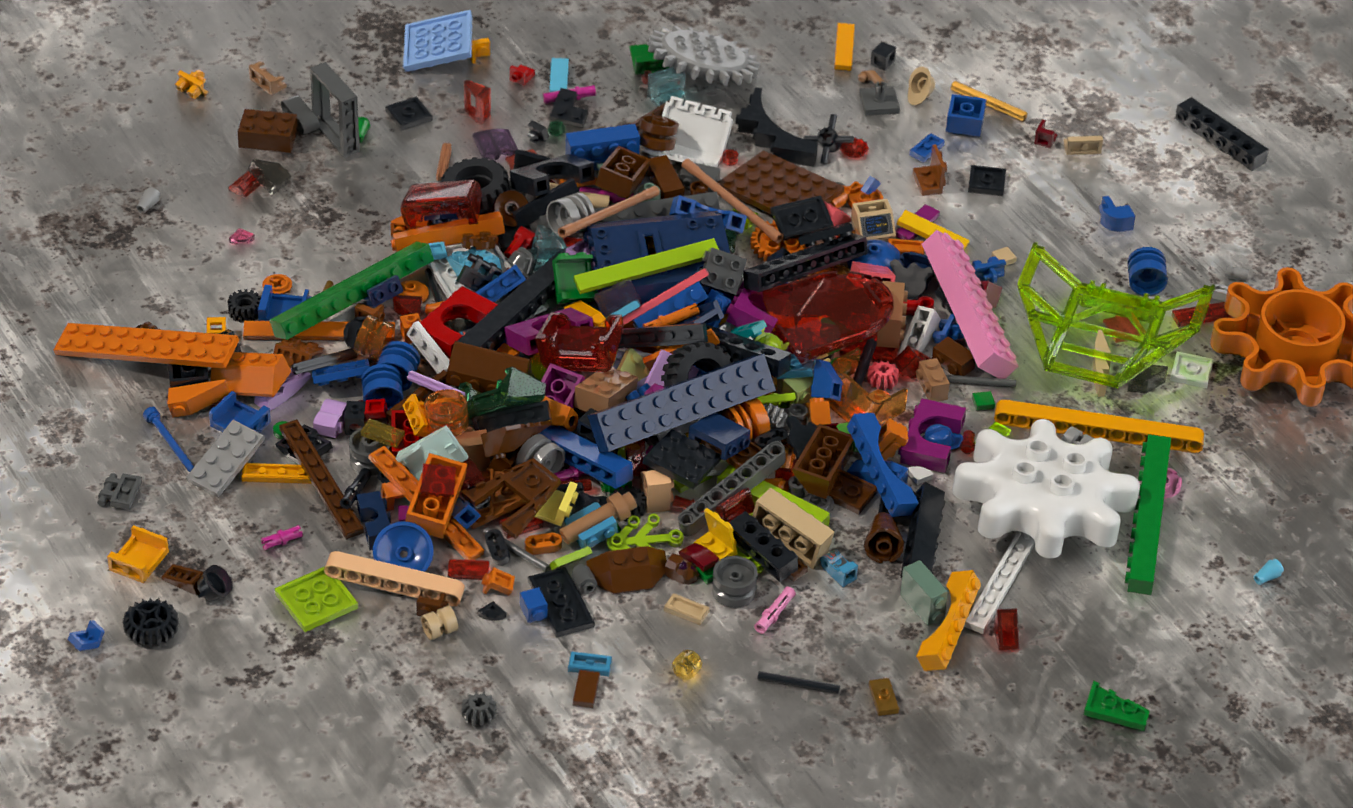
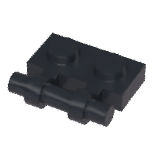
M470 253L467 259L472 262V266L470 268L464 264L456 281L476 292L491 282L494 274L497 276L501 275L502 269L498 268L493 262L489 263L483 260V257ZM480 267L486 269L484 275L478 272Z

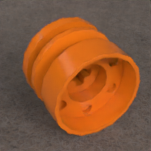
M758 398L748 400L722 411L723 417L750 430V441L752 438L755 439L757 436L770 431V420L767 411Z

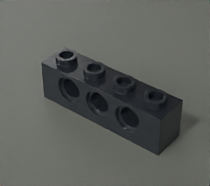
M744 511L729 522L734 529L733 536L737 545L779 582L798 570L797 554L792 550L790 551L780 539H776L768 528H764L759 524L754 516H750Z

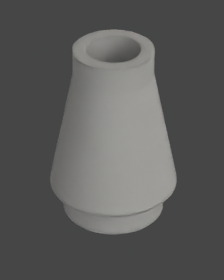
M154 187L145 189L136 209L144 214L160 201V192Z

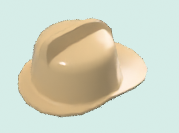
M918 67L911 73L908 101L912 105L921 104L934 91L935 80L928 68Z

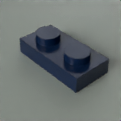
M458 212L424 213V221H431L432 224H440L458 219Z

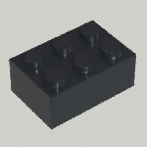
M168 364L170 388L209 382L208 367Z

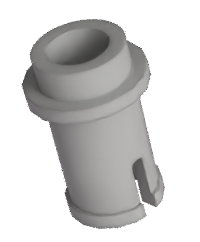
M1233 265L1227 266L1225 277L1247 281L1249 269L1236 268Z

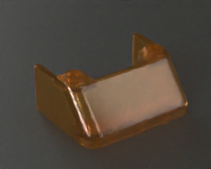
M858 347L833 361L831 365L843 382L840 401H824H829L830 408L844 421L849 423L854 414L874 413L879 424L882 425L888 419H893L905 412L908 389L903 388L892 395L881 389L868 393L850 377L855 373L859 363L860 349Z

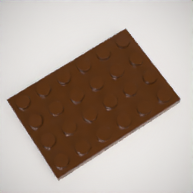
M764 150L717 182L734 197L772 214L770 209L773 206L820 195L823 201L830 203L844 193V186Z

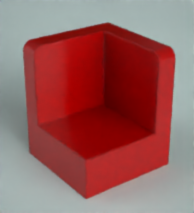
M385 399L366 400L364 414L368 426H373L374 419L387 418L385 412L388 411Z

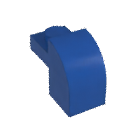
M1103 196L1102 202L1099 205L1101 214L1100 224L1104 228L1115 232L1133 230L1136 216L1129 205L1115 207L1110 196Z

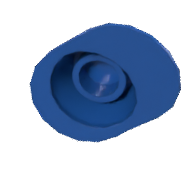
M942 424L929 426L925 431V435L922 436V438L929 442L951 446V450L960 448L964 443V438L961 434L952 433L948 426Z

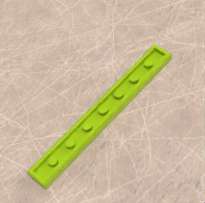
M712 238L574 275V282L579 293L582 294L701 262L705 251H708L709 248L718 250L719 248L715 239Z

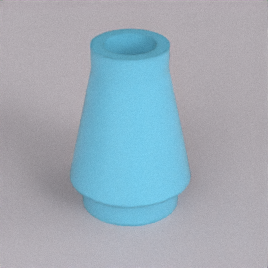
M1277 559L1268 560L1253 578L1258 585H1262L1265 582L1280 577L1281 573L1284 572V568Z

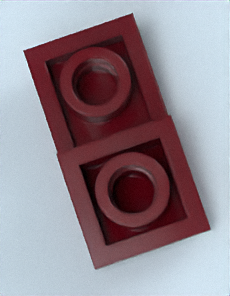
M697 543L687 546L678 553L683 559L691 562L692 565L695 564L703 572L714 567L719 561L717 555Z

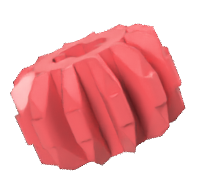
M882 360L879 363L874 362L868 369V383H870L872 388L876 387L877 391L879 389L886 391L887 388L892 390L894 386H897L899 369L896 368L895 364H890L889 361L886 363Z

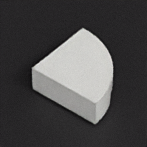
M908 467V475L916 485L929 481L934 477V474L926 468Z

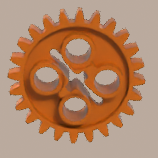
M774 220L771 224L768 221H766L770 226H773L775 229L778 230ZM757 227L755 232H752L751 249H754V254H758V258L764 257V262L767 261L768 256L780 250L781 247H784L791 254L806 249L805 244L800 246L798 238L775 243Z

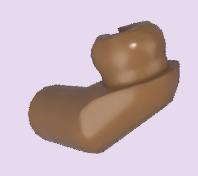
M864 70L858 75L860 82L873 81L876 84L879 81V86H881V81H883L874 70Z

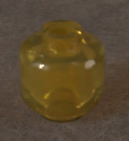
M683 650L672 662L674 674L682 680L692 679L702 667L700 656L693 650Z

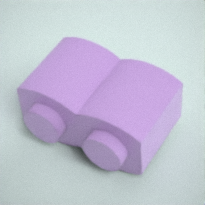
M325 399L313 421V428L317 430L319 435L336 438L339 433L343 432L346 403Z

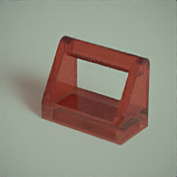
M465 80L464 110L475 123L480 125L491 116V90L489 87ZM471 94L476 98V107L471 106Z
M746 487L716 507V513L722 520L730 522L744 511L748 514L754 512L755 507L750 489Z

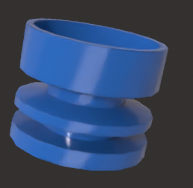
M1142 247L1130 254L1127 267L1131 290L1142 296H1153L1162 292L1168 282L1164 254L1159 249L1153 247Z
M392 341L387 343L382 349L377 364H388L397 368L401 373L402 391H406L413 383L407 379L408 372H416L418 370L420 355L412 345L406 342Z
M376 364L364 371L361 377L363 401L385 399L387 408L390 410L403 400L401 373L397 368L388 364Z

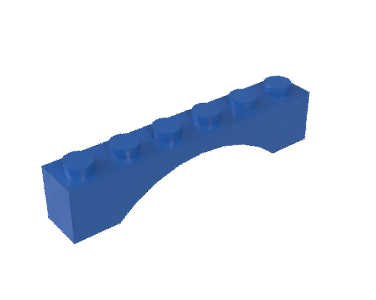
M854 414L847 425L848 431L891 517L912 515L919 502L912 488L902 482L885 463L878 443L881 426L875 414Z

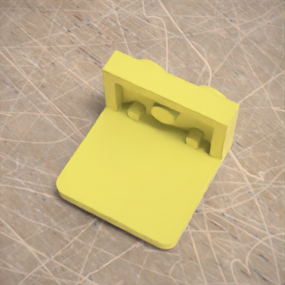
M570 481L566 493L556 490L534 517L562 526L565 517L569 518L573 508L570 506L571 503L575 504L579 493L575 491L578 484Z

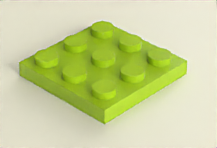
M325 566L274 588L275 595L304 633L358 609V602L339 579L331 578L325 574Z

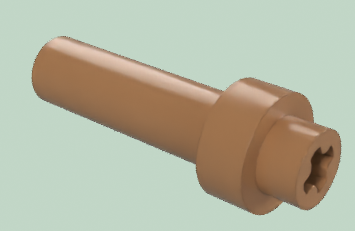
M616 492L607 497V504L559 529L560 535L564 542L569 545L579 539V534L611 516L622 522L631 517L630 511L637 508L636 501L630 492L623 495Z

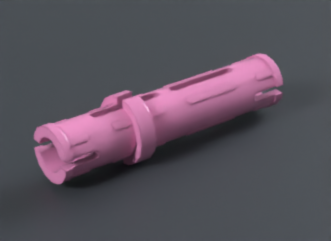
M785 587L773 604L763 611L762 617L754 625L758 633L764 634L770 625L778 620L779 614L796 595L793 588Z

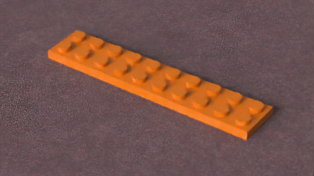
M68 323L53 351L55 355L226 368L239 339L237 335Z

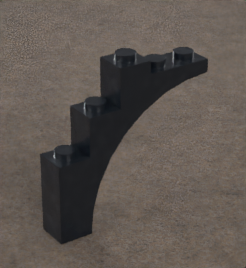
M755 87L754 93L750 94L749 104H747L746 108H741L740 114L736 115L735 124L738 125V132L753 134L755 146L770 148V153L793 164L814 167L818 152V142L794 136L776 125L766 114L762 106V88Z

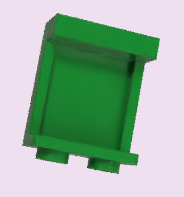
M586 252L576 253V255L560 253L552 261L557 304H570L579 300L584 303H590L598 298V290L580 294L574 282V275L591 271L592 254L587 255Z

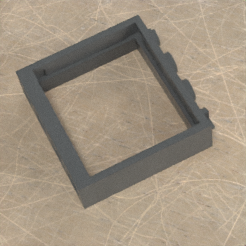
M326 62L310 67L312 112L316 117H321L318 119L320 124L319 130L344 158L360 152L358 100L356 94ZM330 93L338 101L339 124L331 117Z

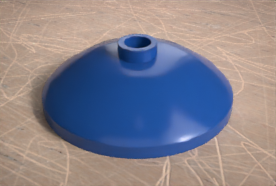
M870 239L867 240L868 254L847 261V266L851 270L852 261L885 266L891 270L890 262L895 259L899 260L901 254L894 245L886 241Z
M402 521L388 525L378 534L373 545L374 560L426 572L433 559L434 550L430 536L422 527L412 522ZM405 551L408 553V555L406 557H401V552Z

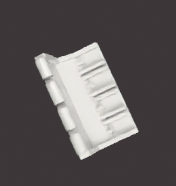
M671 96L670 102L666 101L662 116L679 123L678 133L674 135L676 138L675 148L671 151H659L645 147L644 152L649 154L648 158L667 155L673 165L676 162L682 163L688 158L694 163L718 167L723 158L733 124V119H730L732 112L719 109L716 115V107L704 104L700 111V103L686 100L683 106L684 99Z

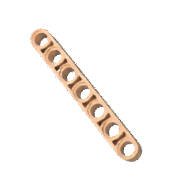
M339 551L330 553L324 568L325 574L331 578L418 598L421 596L439 600L441 592L446 593V601H449L448 606L452 607L460 604L465 585L456 579Z

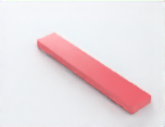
M705 268L642 304L639 308L611 323V329H618L709 275L708 270Z

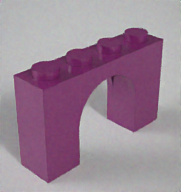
M743 280L726 312L729 314L726 321L739 327L764 320L767 325L764 332L771 333L778 319L769 314L780 315L789 295L774 287L761 292L745 289Z
M571 307L504 327L507 345L528 356L545 351L544 336L563 334L581 340L595 335L593 318Z
M921 398L919 405H916L914 408V418H910L908 442L905 446H901L898 449V455H901L900 463L946 473L951 457V446L929 442L922 438L921 434L934 424L948 426L952 433L961 434L965 423L966 408Z

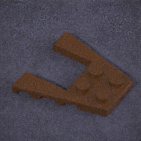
M532 458L511 468V471L508 473H499L494 476V479L486 483L482 481L475 484V488L468 491L464 489L461 493L463 498L476 507L506 485L528 504L501 523L502 529L516 539L560 486L561 481L550 470Z

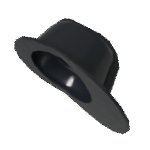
M218 565L209 566L197 582L200 592L198 598L204 597L209 601L224 598L233 588L229 574Z

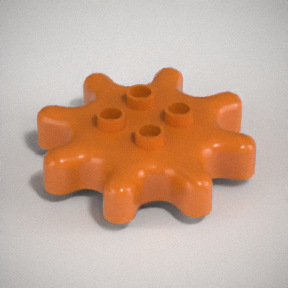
M1286 267L1277 272L1275 287L1270 291H1259L1243 282H1234L1228 286L1224 307L1226 313L1233 318H1220L1214 322L1210 346L1217 353L1234 354L1245 358L1240 377L1242 387L1248 391H1258L1270 382L1285 383L1296 390L1298 400L1306 407H1315L1320 404L1326 383L1337 382L1353 389L1352 284L1342 282L1327 291H1315L1304 285L1300 272Z

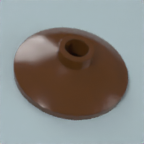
M505 191L497 197L494 204V212L499 211L501 213L504 225L515 227L517 224L513 214L507 211V207H511L512 212L526 205L528 201L524 195L517 191Z

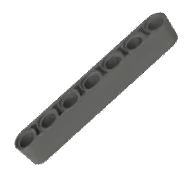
M777 441L768 444L682 511L678 516V523L683 535L692 536L707 525L705 514L702 512L704 509L708 508L720 515L780 468L786 461L784 445Z

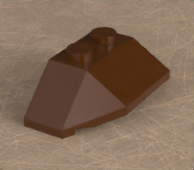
M643 546L604 552L587 560L586 566L593 573L597 586L613 595L653 589L665 574L667 559L665 550Z

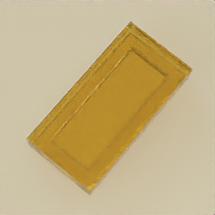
M369 419L361 430V436L397 448L405 436V431Z

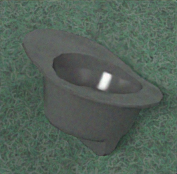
M520 247L512 253L509 259H504L512 266L516 264L524 277L529 278L534 274L535 259L529 250Z

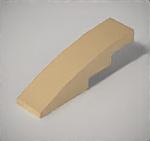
M1098 330L1092 362L1093 381L1098 397L1105 396L1112 357L1102 330Z

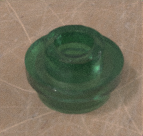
M552 121L548 126V132L553 136L563 135L565 133V126L561 121Z

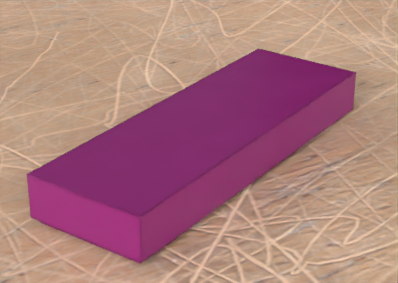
M925 204L915 214L930 222H934L940 216V211ZM899 227L895 231L896 237L903 240H914L918 236L903 227Z

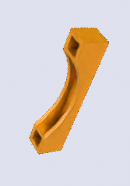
M973 570L951 572L946 584L951 595L949 612L939 628L922 642L916 655L924 671L947 668L977 592L980 589V580Z

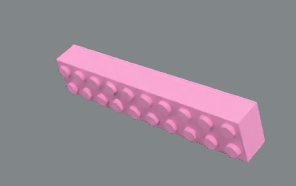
M936 230L922 243V246L978 368L997 378L1006 379L1019 367L1016 362V355L1009 347L1010 343L1004 336V330L998 323V317L992 311L993 307L986 298L987 294L980 285L981 281L975 275V269L969 262L970 258L963 249L964 245L959 240L955 241L947 233Z

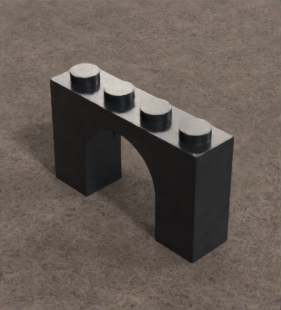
M571 154L510 170L511 188L535 197L550 193L549 180L573 178L579 184L595 180L594 163Z

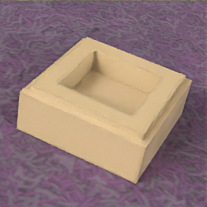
M1008 247L992 251L991 257L996 256L999 260L1004 259L1006 265L1015 263L1017 257Z

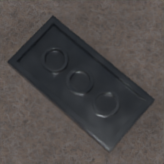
M566 566L528 576V583L531 589L539 587L548 604L546 619L556 638L594 627V620Z

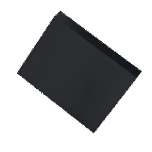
M516 149L513 170L553 158Z

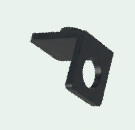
M347 401L345 411L346 435H351L356 431L349 427L351 424H358L360 428L365 427V401Z

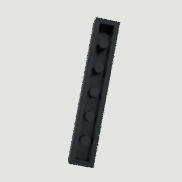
M924 482L915 492L919 503L911 515L900 578L903 575V567L919 560L934 574L932 568L936 561L937 538L941 532L939 526L943 519L942 509L946 501L944 500L945 491L927 482Z

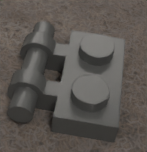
M111 473L105 479L103 490L98 494L97 504L104 506L110 500L111 507L130 510L142 484V477L122 474L121 478L118 479L115 473Z

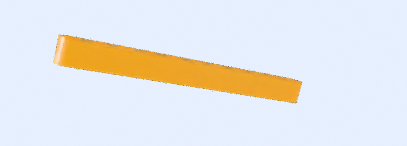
M999 400L996 404L994 415L995 422L1000 425L1031 429L1035 421L1046 419L1054 424L1056 433L1064 434L1068 428L1073 426L1082 431L1083 435L1087 434L1093 438L1101 437L1108 441L1143 445V442H1147L1148 434L1170 437V450L1189 453L1201 452L1204 444V431L1197 427L1012 400Z

